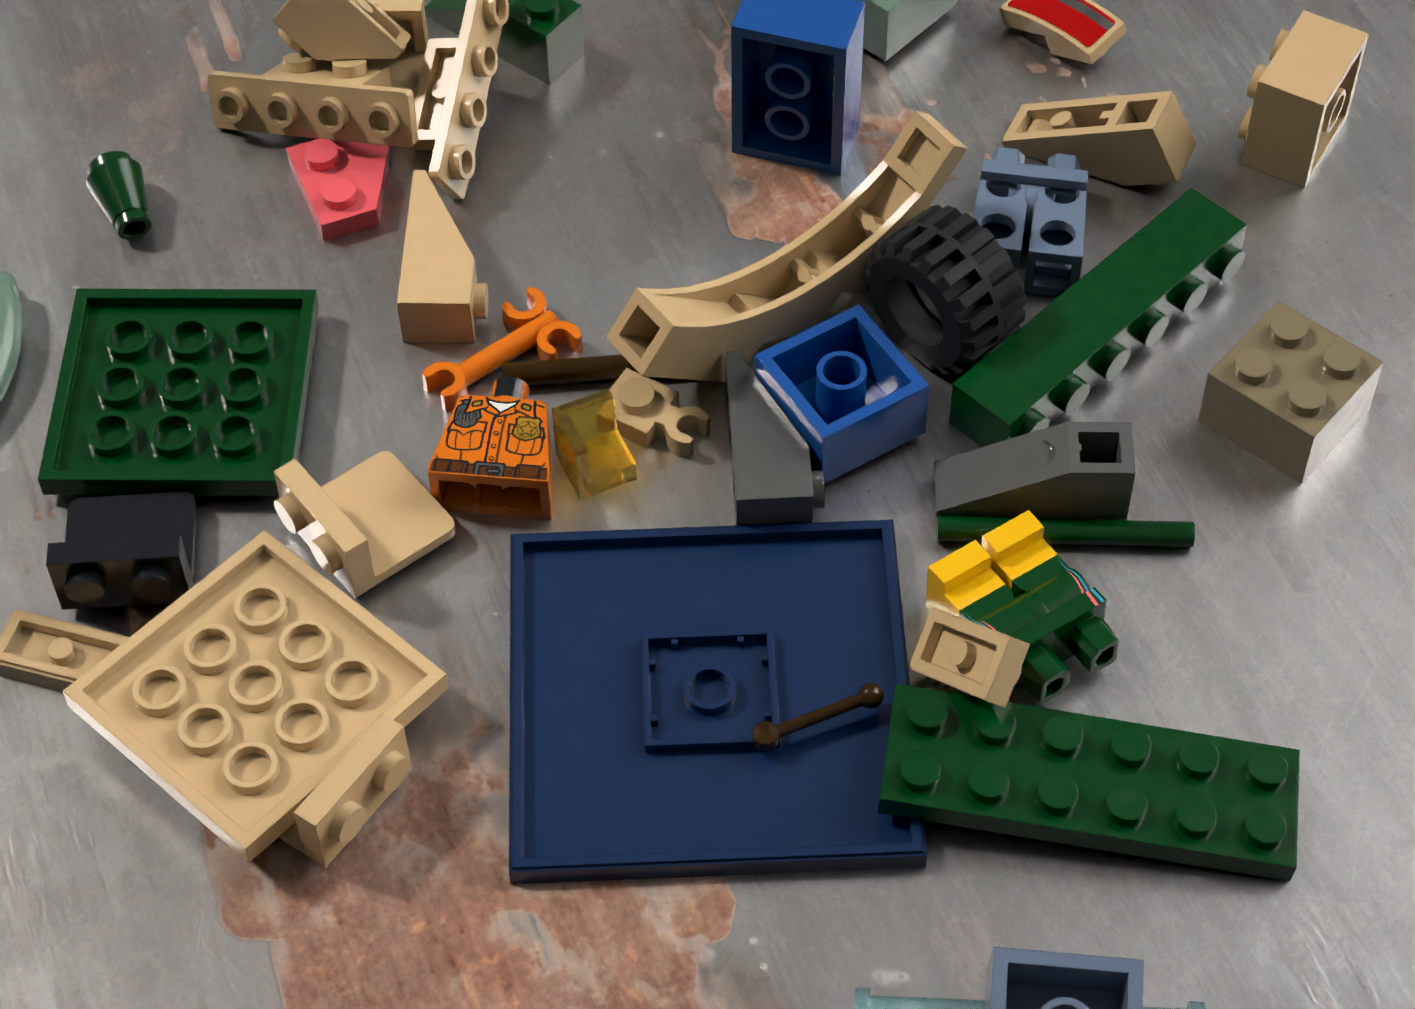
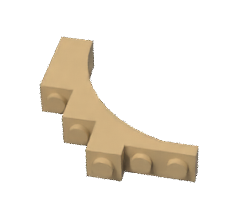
M915 110L883 161L843 202L809 230L764 259L712 281L670 289L636 287L607 334V340L641 376L725 382V352L738 351L744 361L749 364L767 335L791 338L823 322L842 292L869 295L867 289L869 284L865 278L864 269L868 265L866 261L868 252L874 249L873 247L929 208L968 148L929 113Z

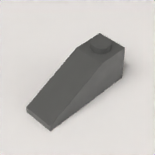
M738 351L725 352V394L735 525L813 522V509L825 508L823 470L811 471L809 445Z

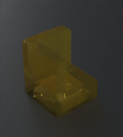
M603 390L552 408L556 456L579 500L637 480L636 463L617 430L615 399L610 390Z

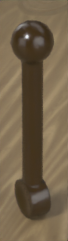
M872 682L865 683L860 687L858 694L775 725L769 721L760 722L753 728V744L761 751H771L777 747L781 737L862 706L868 709L877 708L884 700L883 690L878 684Z

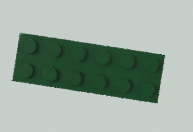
M896 684L892 699L877 813L1291 881L1297 868L1300 750L1008 702L1006 708L975 696Z

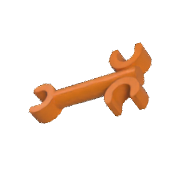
M531 286L526 289L527 305L530 310L518 311L507 301L501 304L504 326L511 333L458 365L446 361L429 365L422 372L424 389L429 393L442 385H449L450 387L440 392L442 408L446 412L453 411L458 398L466 394L468 395L467 387L498 369L502 366V363H508L536 345L539 360L558 359L557 350L554 346L559 344L567 345L577 355L583 352L580 329L568 321H559L552 311H547L544 294L539 289Z

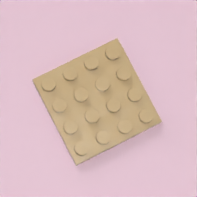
M263 530L62 692L70 709L245 861L250 863L296 823L293 812L382 713L406 727L449 689L446 672L270 533Z

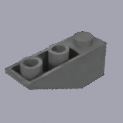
M1064 422L934 462L936 517L1015 518L1030 510L1036 518L1127 520L1136 474L1131 423Z

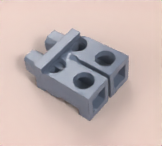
M998 147L995 149L991 160L983 159L981 178L972 217L977 220L979 225L983 228L986 227L995 236V240L1005 249L1011 258L1010 261L1013 267L1018 272L1023 236H1030L1024 293L1059 297L1080 279L1089 171L1081 170L1077 155L1056 153L1048 158L1047 166L1024 164L1025 155L1019 149Z

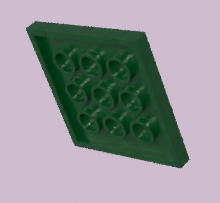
M77 289L38 476V482L43 495H134L185 491L194 496H279L273 471L293 459L297 461L299 459L319 309L316 290Z

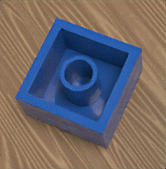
M856 305L755 355L754 374L809 445L811 471L823 470L824 484L926 432L930 385L860 305Z

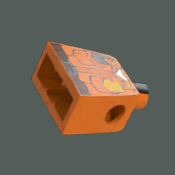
M511 376L500 377L493 383L491 396L466 394L458 398L428 467L431 495L446 511L552 520V470L547 404L541 400L528 399L530 389L523 380Z

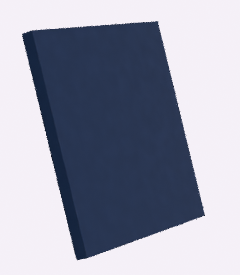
M894 520L510 534V884L926 868L927 849L924 820L877 813L895 685L910 686ZM872 682L878 684L883 690L884 700L877 708L868 709L862 706L781 737L777 747L771 751H761L753 744V728L760 722L769 721L775 725L858 694L860 687L865 683Z

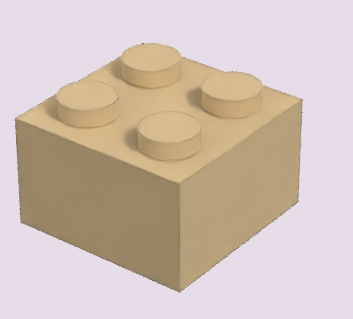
M1303 10L1291 30L1281 29L1271 50L1270 63L1268 66L1261 63L1257 66L1248 86L1247 97L1254 99V102L1247 110L1238 133V137L1245 140L1240 164L1305 188L1349 115L1369 33Z

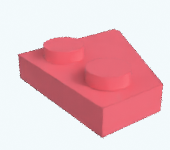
M317 138L286 148L289 165L323 241L379 225L383 206L381 194L387 185L389 175L388 157L391 146Z

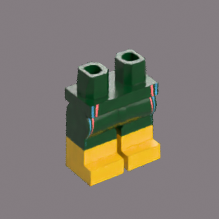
M1027 510L983 535L981 545L974 540L928 566L926 606L930 610L931 607H935L1029 643L1030 646L1022 664L1020 677L1013 690L1021 686L1037 701L1044 704L1061 694L1069 684L1070 671L1062 663L1064 660L1074 655L1089 672L1096 673L1115 661L1119 640L1104 621L1107 599L1095 587L1090 588L1085 578L1077 570L1067 566L1044 540V526L1030 510Z

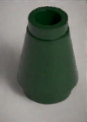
M110 151L97 156L87 168V189L117 230L120 238L132 240L144 236L150 231L152 223L149 218L150 214L141 165L123 151Z

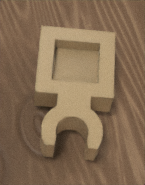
M628 368L623 371L594 408L595 425L646 449L658 437L666 441V446L670 452L681 458H691L694 454L693 438L682 432L695 431L706 437L710 433V416L707 412L694 406L679 408L678 391L648 377L641 376L639 373Z

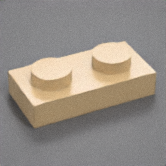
M931 607L908 668L1006 708L1013 687L1020 677L1022 664L1030 644Z

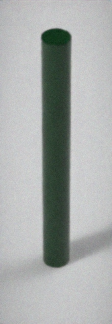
M937 516L936 540L943 542H972L976 540L977 542H982L983 535L1013 518ZM1037 518L1044 526L1043 538L1048 544L1193 547L1195 542L1194 522Z

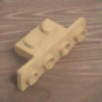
M467 0L459 38L428 39L414 100L418 142L412 147L415 150H433L428 172L429 177L451 199L465 198L468 181L475 171L474 154L480 127L484 125L487 116L486 99L491 77L495 74L498 66L497 49L502 27L507 22L509 16L508 0Z
M295 52L285 55L280 64L262 75L215 71L207 77L213 123L217 128L318 139L326 138L410 148L418 142L414 94L410 89L391 87L389 66L367 64L366 59L315 60L307 52Z

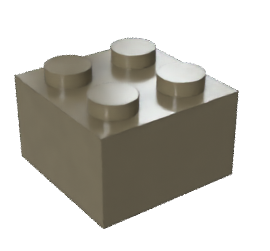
M1277 301L1208 372L1198 421L1302 484L1370 410L1384 362L1282 302Z

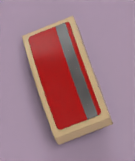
M1007 0L999 7L1005 26L1044 35L1051 54L1093 64L1102 57L1127 32L1125 23L1092 0Z

